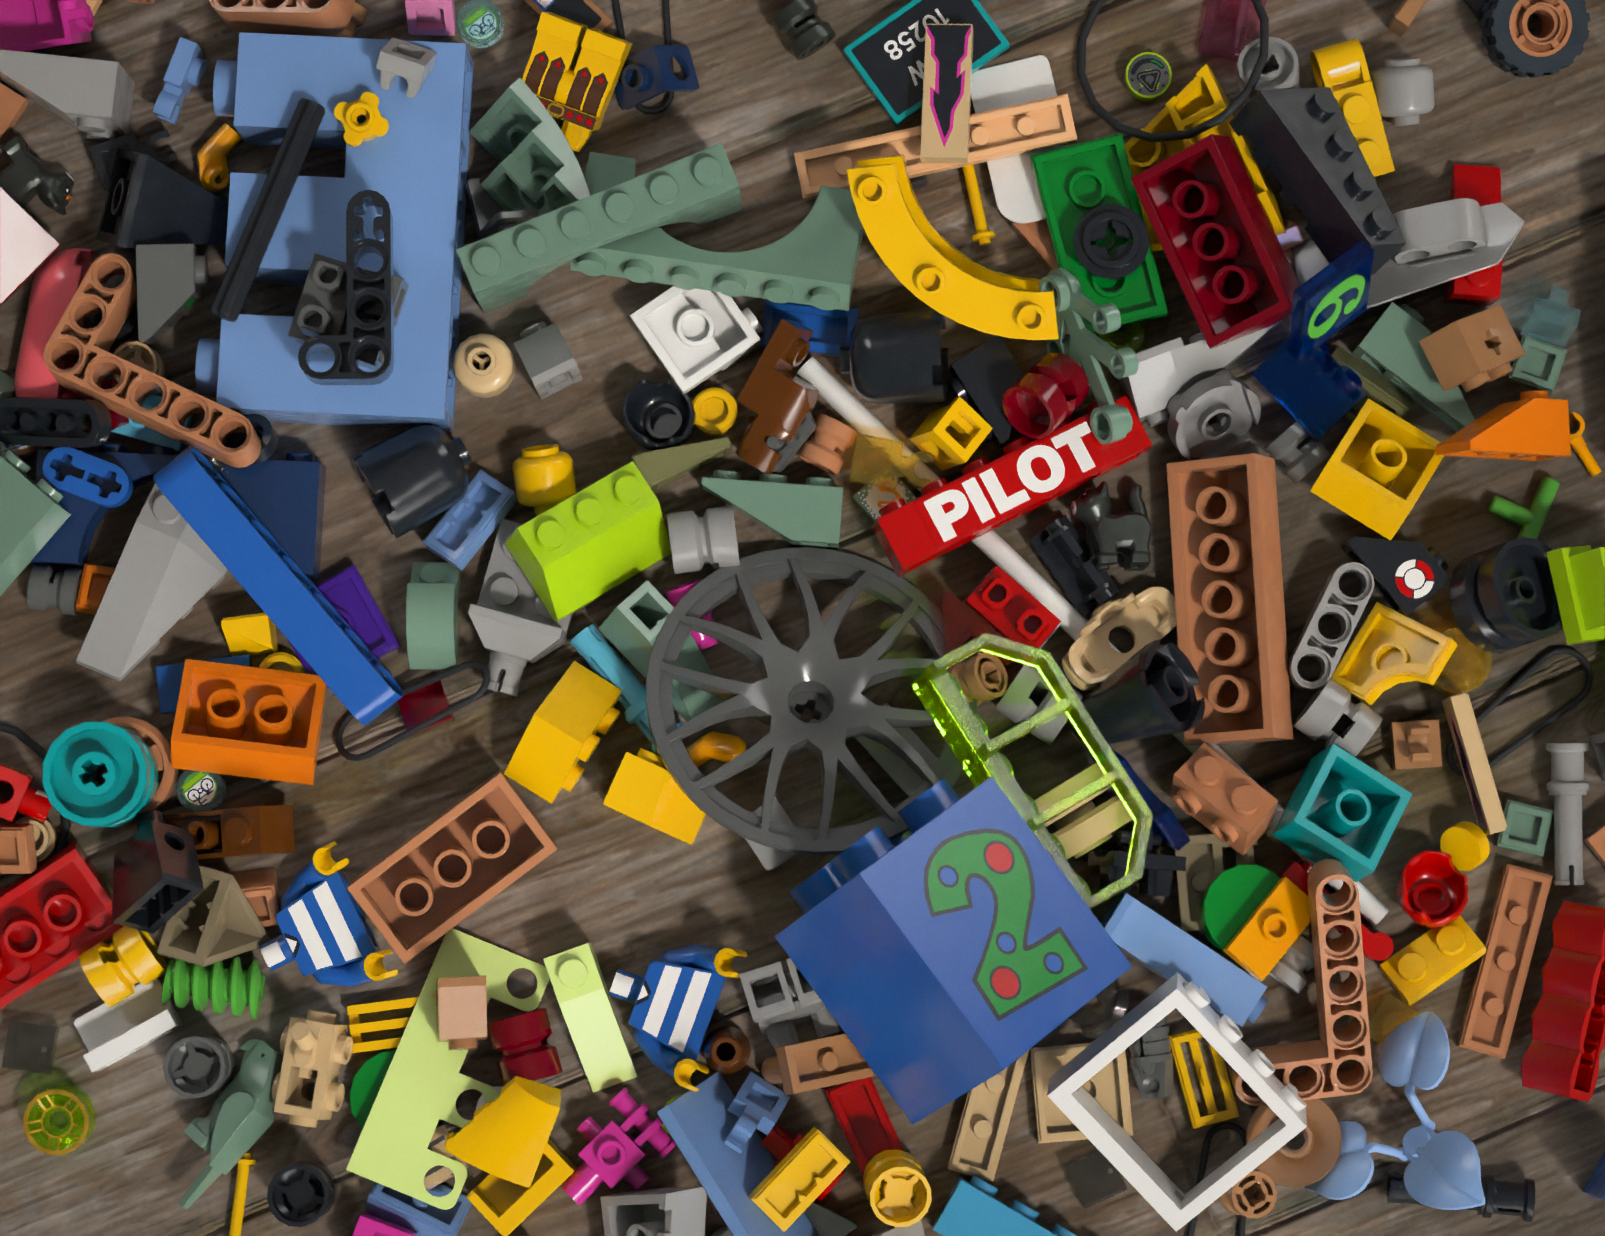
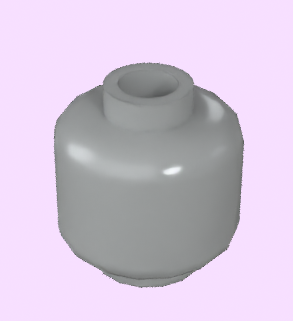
M1420 57L1383 60L1384 67L1379 68L1373 74V88L1380 115L1382 117H1391L1392 126L1420 124L1419 115L1429 113L1435 105L1432 69L1427 65L1421 64Z

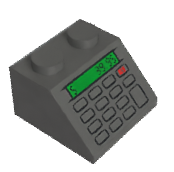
M194 244L136 245L138 340L148 346L156 345L201 298L200 287H209L208 259H205V255H199V251Z

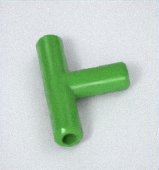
M1543 477L1529 509L1502 497L1494 496L1489 504L1488 511L1491 514L1522 526L1517 538L1522 536L1537 539L1560 483L1552 477Z

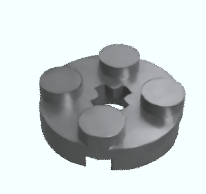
M1221 370L1213 376L1197 382L1185 392L1178 393L1172 397L1167 406L1170 414L1168 434L1179 452L1191 461V457L1209 459L1232 456L1243 448L1250 439L1246 432L1251 427L1252 422L1254 421L1258 425L1261 416L1260 402L1244 381L1236 378L1228 370ZM1218 414L1216 417L1217 422L1209 425V419Z

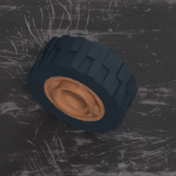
M1489 0L1482 9L1484 13L1479 29H1482V45L1486 46L1489 52L1487 55L1492 62L1498 63L1500 65L1499 68L1504 72L1514 73V76L1534 78L1557 73L1560 69L1567 68L1574 63L1573 59L1584 50L1583 44L1588 39L1590 32L1588 30L1590 15L1586 12L1585 0ZM1532 13L1537 15L1542 23V30L1538 37H1534L1527 27L1528 18Z

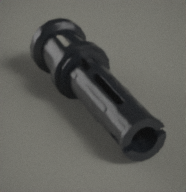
M1389 1172L1387 1203L1422 1205L1409 1195L1404 1183V1174ZM1493 1175L1481 1177L1485 1204L1466 1210H1477V1214L1482 1215V1218H1491L1493 1214L1521 1216L1525 1222L1532 1221L1535 1208L1534 1179L1526 1178L1523 1183L1498 1181L1494 1179Z

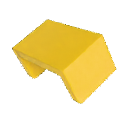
M548 1139L530 1188L489 1174L466 1198L502 1236H508L577 1167Z

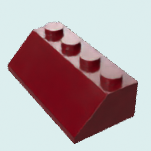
M1211 134L1130 178L1210 349L1267 328L1309 306L1230 136Z

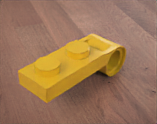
M1354 38L1310 51V62L1317 86L1330 87L1373 176L1376 177L1395 171L1375 91L1359 40Z

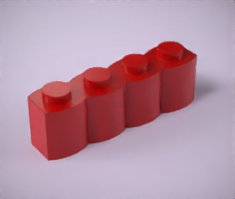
M1564 901L1552 923L1554 947L1542 967L1543 995L1531 1016L1533 1040L1521 1060L1522 1086L1589 1102L1598 1079L1599 1055L1605 1044V909Z

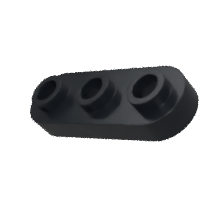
M8 397L0 400V441L4 444L76 448L95 447L104 444L111 433L112 420L110 412L101 401L96 399Z

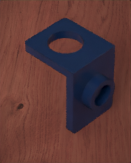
M653 45L626 59L615 90L620 108L622 110H629L664 92H693L699 89V82L689 48L686 45ZM671 57L676 58L682 65L684 71L683 80H679L673 74L670 68Z

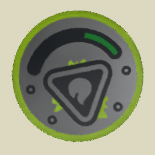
M1144 52L1136 55L1129 62L1124 75V82L1128 92L1141 101H1153L1162 97L1168 90L1172 80V71L1167 60L1153 52Z

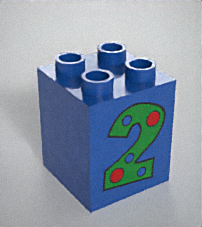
M992 776L961 799L947 780L943 778L897 812L910 830L889 840L880 826H877L832 859L831 862L789 892L804 912V915L775 936L912 1125L1006 1069L1132 967Z

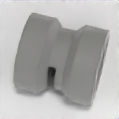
M1299 935L1270 971L1269 975L1293 992L1299 994L1307 983L1303 972H1309L1311 968H1314L1312 943Z

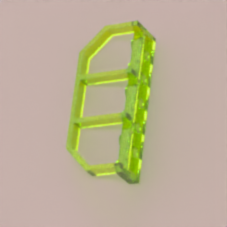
M984 633L933 661L911 685L956 758L964 767L963 769L975 788L991 776L1090 910L1142 878L1153 813L1050 652L993 634ZM978 651H983L1037 668L1058 702L990 740L985 722L977 713L972 712L962 696V688L959 681L952 673L947 672L946 669ZM1065 712L1103 771L1104 776L1039 813L1035 801L1022 791L1013 777L1014 772L1009 760L1003 754L998 753L997 750ZM1111 785L1134 820L1126 872L1124 877L1091 896L1087 883L1083 878L1074 873L1065 859V851L1057 837L1048 832L1044 824Z

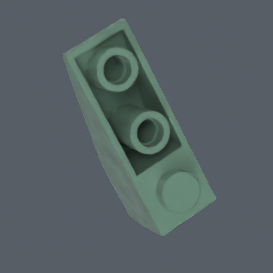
M725 470L713 471L712 478L702 477L701 484L704 491L725 504L733 506V509L791 545L839 548L843 487H834L833 479L808 477L806 478V485L787 483V476L760 474L759 481L740 480L741 473Z
M646 580L613 610L598 629L647 679L649 660L655 641L674 607ZM690 634L680 652L676 666L714 675ZM673 679V708L687 722L702 712L727 701Z

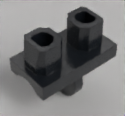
M1132 819L1126 825L1124 831H1117L1115 833V843L1123 845L1125 852H1088V865L1100 866V892L1132 894L1133 869H1140L1139 895L1170 896L1173 871H1186V857L1150 854L1152 848H1159L1161 846L1162 838L1160 834H1153L1151 824L1144 819Z

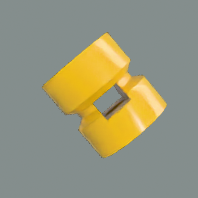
M126 926L113 933V943L99 942L78 956L80 965L89 982L109 1007L115 1006L134 994L136 983L148 985L165 974L168 966L164 956L157 953L158 946L148 932Z
M899 1149L885 1150L875 1155L866 1165L863 1174V1187L876 1217L883 1223L894 1227H908L924 1217L932 1201L931 1187L916 1158L910 1153Z

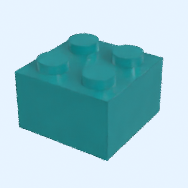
M1332 744L1310 759L1272 836L1315 863L1324 859H1336L1342 862L1349 870L1354 881L1357 882L1375 871L1412 793L1337 745Z

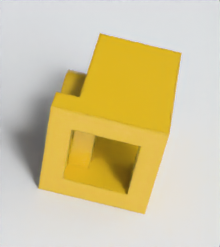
M959 396L950 405L930 412L909 440L943 471L966 463L993 428Z

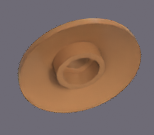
M1320 1099L1304 1100L1307 1104L1305 1107L1307 1127L1300 1132L1305 1138L1304 1145L1300 1149L1294 1150L1288 1146L1287 1142L1256 1167L1258 1171L1269 1175L1274 1183L1286 1187L1308 1186L1324 1178L1335 1166L1341 1152L1342 1132L1337 1117L1330 1107ZM1268 1105L1259 1106L1253 1113L1247 1127L1246 1145L1279 1119Z

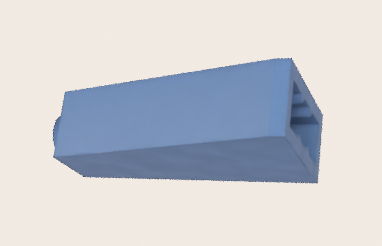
M1121 893L1117 895L1100 923L1121 952L1166 981L1178 972L1188 983L1192 981L1198 989L1202 987L1210 998L1211 1002L1208 1005L1219 1015L1223 1016L1225 1014L1229 1016L1237 1026L1242 1027L1246 1020L1252 1024L1256 1021L1268 999L1262 996L1267 988L1266 985L1260 981L1258 982L1254 977L1129 894Z

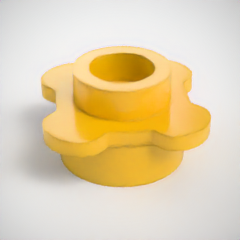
M364 92L360 99L350 103L340 102L334 109L335 118L342 122L345 129L344 140L350 146H360L363 141L372 140L376 136L382 137L388 132L389 123L385 118L381 117L378 109L379 99L372 92ZM364 115L366 117V121L364 123H358V116Z

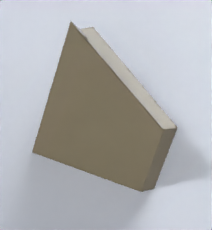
M199 865L204 890L167 921L157 953L204 967L260 948V945L271 939L234 876Z

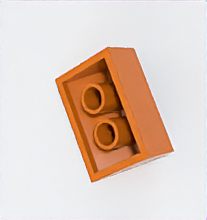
M185 659L171 735L172 768L314 785L327 685L319 675Z

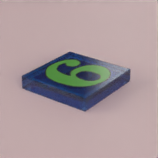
M1364 241L1358 242L1294 290L1288 352L1299 361L1367 310L1375 250Z

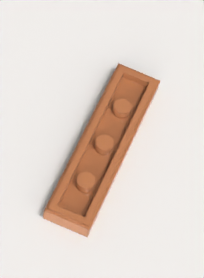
M1504 864L1483 943L1487 953L1479 958L1456 1046L1501 1059L1506 1058L1553 876L1511 864Z

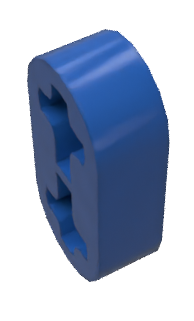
M71 447L55 448L44 459L42 467L44 477L48 483L59 490L109 508L122 506L132 495V478L127 471L116 464ZM68 457H73L71 464L79 470L85 471L83 478L79 479L67 475L64 481H59L61 474L55 470L56 463H65ZM112 473L117 474L115 481L122 485L120 492H111L108 498H103L104 490L91 483L94 475L103 479H110Z

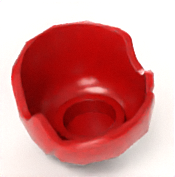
M1424 850L1411 856L1398 876L1396 888L1398 903L1402 910L1417 924L1425 925L1429 928L1443 927L1457 920L1468 903L1467 875L1461 873L1454 866L1450 854L1441 851Z

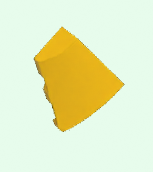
M515 1076L501 1088L498 1098L491 1102H485L474 1112V1119L456 1134L451 1132L447 1135L444 1149L480 1170L530 1188L560 1110L562 1090Z

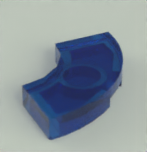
M1107 745L1096 746L1090 751V757L1094 763L1102 760L1114 779L1111 786L1120 796L1125 797L1131 808L1141 816L1140 819L1147 820L1151 824L1153 832L1160 834L1162 841L1177 851L1191 841L1170 807L1162 802L1146 786L1126 758Z

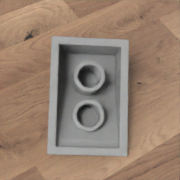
M0 49V80L81 132L86 133V138L105 142L114 139L115 136L129 134L135 82L119 62Z

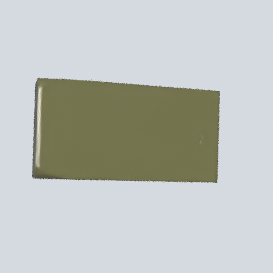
M725 437L635 454L632 456V459L652 491L655 492L731 453L732 446L729 438Z

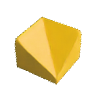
M265 613L227 617L221 620L222 630L232 656L279 652L276 626Z

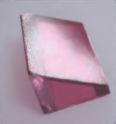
M1208 0L1198 53L1238 62L1239 54L1244 47L1259 38L1260 20L1252 1ZM1261 0L1265 9L1266 0Z

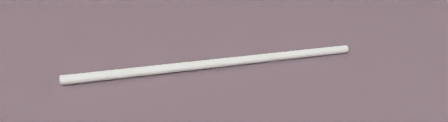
M813 356L798 370L797 374L819 390L818 394L919 491L926 485L940 479ZM992 530L972 540L989 559L1060 619L1061 623L1059 625L1075 641L1079 638L1080 631L1089 621L1082 617L1004 539ZM1109 641L1111 647H1112L1115 651L1120 652V651ZM1183 732L1172 734L1184 745ZM1207 744L1214 751H1216L1223 758H1225L1232 765H1234L1241 772H1243L1250 779H1252L1217 744ZM1201 745L1184 746L1194 754ZM1277 804L1273 824L1269 827L1272 831H1274L1284 812V809L1279 804ZM1291 848L1302 860L1309 862L1311 865L1316 864ZM1335 879L1327 884L1337 892L1341 889L1343 881ZM1357 881L1355 883L1359 891L1360 911L1362 912L1360 915L1374 927L1386 916L1389 909L1363 884Z

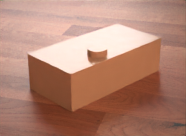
M500 769L349 882L347 889L405 964L555 852L558 847L557 843Z

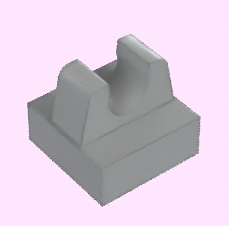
M392 37L380 50L376 69L381 70V88L389 90L395 81V76L405 78L408 83L406 97H415L426 77L434 68L437 52Z

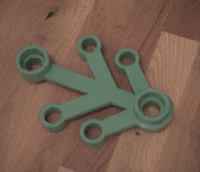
M1062 267L1053 269L1039 283V291H1054L1059 339L1047 340V354L1051 352L1062 353L1077 362L1086 373L1090 386L1089 394L1081 405L1090 403L1094 393L1099 406L1092 410L1090 416V425L1095 438L1104 445L1122 440L1132 430V416L1125 406L1115 404L1099 361L1110 369L1114 377L1121 379L1137 373L1139 367L1138 358L1130 347L1114 349L1085 328L1081 318L1082 316L1090 321L1094 330L1098 334L1103 335L1117 331L1120 328V312L1113 303L1098 306L1081 293V287L1077 278L1067 269Z

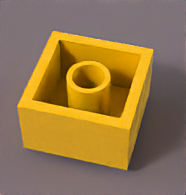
M1368 398L1310 492L1391 541L1444 456L1436 455V445L1441 442Z

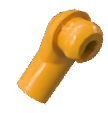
M226 123L213 134L197 153L199 180L205 189L212 192L223 191L229 185L230 175L226 155L242 139Z
M712 731L687 746L686 750L698 768L710 759L728 763L746 751L747 745L739 736Z

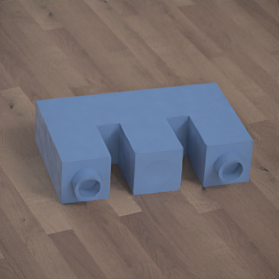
M239 32L237 61L217 60L213 79L215 115L234 117L233 126L247 145L279 147L299 100L304 98L315 101L325 108V115L311 148L346 150L344 178L298 176L253 283L305 285L314 254L347 263L346 210L348 202L358 192L372 190L383 195L389 203L393 216L394 275L402 277L409 287L397 324L394 326L393 372L384 382L376 385L315 384L307 378L299 365L298 354L302 344L288 336L294 317L240 314L235 322L221 319L220 339L200 338L195 365L198 394L217 395L216 403L243 416L248 414L262 415L269 422L410 429L421 424H432L443 431H453L456 377L452 365L454 353L458 348L463 272V266L456 249L464 247L467 202L466 182L468 181L470 150L469 131L471 130L474 63L466 43L402 40L437 52L433 70L426 77L420 91L413 98L406 97L408 83L403 77L395 76V81L389 90L382 89L380 86L381 70L376 69L380 50L390 41L388 39ZM364 92H372L379 99L378 109L381 117L385 118L389 123L388 132L382 137L376 136L372 140L363 141L360 146H350L344 140L345 129L342 122L335 118L334 109L340 102L350 103L360 99ZM360 115L357 118L358 123L366 121L364 115ZM230 172L225 252L226 268L230 264L268 174ZM368 206L366 214L358 216L363 218L367 229V238L376 239L373 233V220L375 217L382 215L377 214L375 206ZM367 253L359 259L357 267L378 272L382 268L384 260L376 253ZM357 315V317L364 318L367 320L370 319L364 316ZM315 351L310 357L309 367L315 372H325L333 366L335 357ZM358 365V367H359L360 369H362L363 371H366V372H373V371H374V370H371V369H369V368H366V367H363V366Z

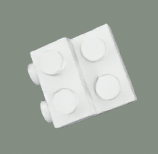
M672 286L630 315L637 329L683 394L689 392L719 370L724 371L761 345V339L757 334L763 331V328L748 307L741 311L731 296L724 295L721 292L702 289L683 290Z

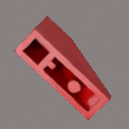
M1454 164L1452 166L1450 200L1469 198L1476 200L1480 206L1502 202L1500 167ZM1503 259L1498 265L1445 282L1444 303L1491 306L1501 296Z

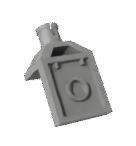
M503 519L499 525L477 605L470 604L468 614L484 648L490 651V661L488 664L490 683L488 690L498 692L502 674L505 672L500 692L517 697L519 683L527 662L535 663L565 644L573 613L555 623L505 545L516 528L523 524Z

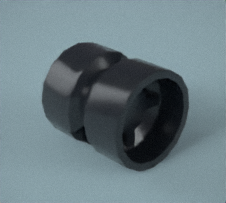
M303 1160L283 1168L273 1177L268 1186L267 1201L270 1211L278 1221L288 1226L304 1227L315 1223L331 1211L337 1199L338 1187L334 1175L326 1166L317 1161Z

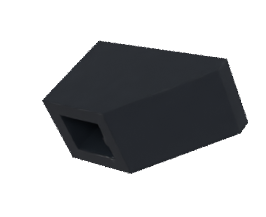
M996 336L952 363L949 369L952 378L947 380V383L955 397L960 396L965 402L968 401L972 409L993 428L983 441L987 444L993 440L999 450L1007 444L1012 427L1003 410V395L1024 374L1000 336Z

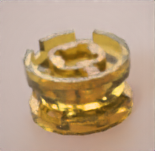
M1459 628L1441 632V634L1453 639L1458 646L1434 685L1431 686L1437 689L1439 693L1450 696L1468 693L1480 687L1490 674L1492 666L1491 652L1483 651L1469 642Z

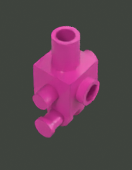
M626 1087L608 1103L611 1107L614 1106L627 1119L622 1125L614 1118L602 1129L589 1116L577 1128L589 1142L578 1154L584 1162L560 1186L578 1205H581L604 1182L612 1189L624 1178L635 1190L641 1187L649 1178L637 1165L647 1154V1151L641 1146L646 1140L660 1153L661 1159L676 1146L675 1141L660 1127L663 1124L662 1120L657 1117L653 1121L646 1114L650 1109L644 1102L640 1106L627 1093L629 1090ZM633 1125L641 1132L636 1139L628 1132Z

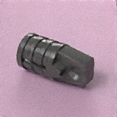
M1167 1016L1128 1047L1131 1054L1130 1062L1141 1099H1155L1173 1095V1054L1170 1048L1171 1040L1168 1034Z

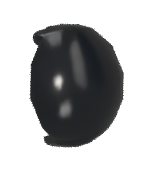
M647 379L639 381L626 393L621 410L627 433L638 445L652 451L676 447L685 443L692 435L696 419V413L690 396L686 393L683 394L671 381L661 383L649 382Z

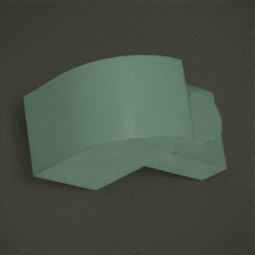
M412 562L411 581L407 583L406 639L409 669H450L457 666L460 638L457 608L461 574L459 569L448 562Z

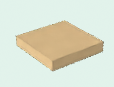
M1091 1043L1033 1047L1029 1049L1038 1143L1088 1139L1047 1096L1049 1078ZM1124 1050L1085 1082L1082 1087L1129 1136H1133L1126 1050Z

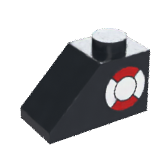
M1354 536L1341 546L1352 562L1363 564L1371 571L1374 577V588L1393 610L1405 616L1409 615L1451 580L1445 572L1449 568L1445 559L1435 548L1430 546L1426 549L1422 543Z

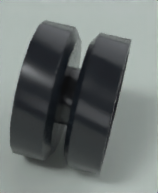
M1521 536L1466 557L1453 571L1449 585L1450 608L1457 626L1469 642L1483 651L1501 654L1559 633L1563 628L1546 553L1552 551L1550 547L1538 539Z

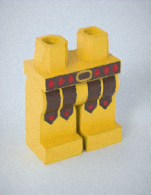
M542 12L536 29L538 30L522 80L539 98L551 116L564 120L561 128L562 133L566 137L571 149L581 152L588 142L592 131L600 130L604 114L610 103L632 42L594 28L587 29L588 26L557 14ZM580 49H581V52H580V55H579L577 64H576V66H575V63H576V60H577L579 51H580Z

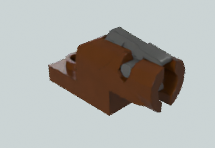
M781 319L736 400L757 413V415L749 417L741 443L735 453L745 462L767 474L782 472L816 429V423L811 412L817 402L819 390L791 372L793 367L799 366L807 356L810 348L808 341L814 331L799 322Z

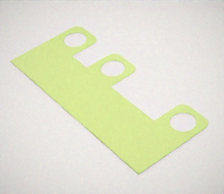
M453 928L444 936L346 1168L347 1171L442 1210H448L455 1206L467 1178V1169L462 1163L427 1149L439 1119L463 1128L471 1120L462 1118L456 1109L457 1098L462 1092L469 1089L478 1090L485 1096L486 1102L494 1101L498 1098L499 1093L494 1087L459 1073L468 1050H449L448 1042H438L436 1000L432 996L436 995L437 978L486 976L487 1005L490 998H494L526 1012L533 1011L538 1007L549 982V975L545 966ZM519 968L532 971L537 978L536 991L532 996L525 999L512 996L507 988L508 976ZM439 1165L449 1168L455 1177L454 1188L449 1194L442 1197L431 1195L424 1186V1177L427 1171Z

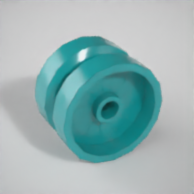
M83 722L66 729L51 744L43 761L42 784L49 802L64 818L83 826L118 827L135 820L140 813L150 806L158 788V764L151 747L137 733L108 722ZM101 767H106L108 772L102 775L106 781L100 784L96 779V773Z

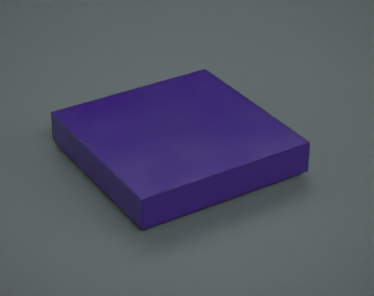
M354 564L316 585L378 660L401 647ZM291 644L307 674L318 675Z

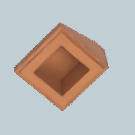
M271 868L232 873L263 927L279 926L275 915L281 911L276 870Z

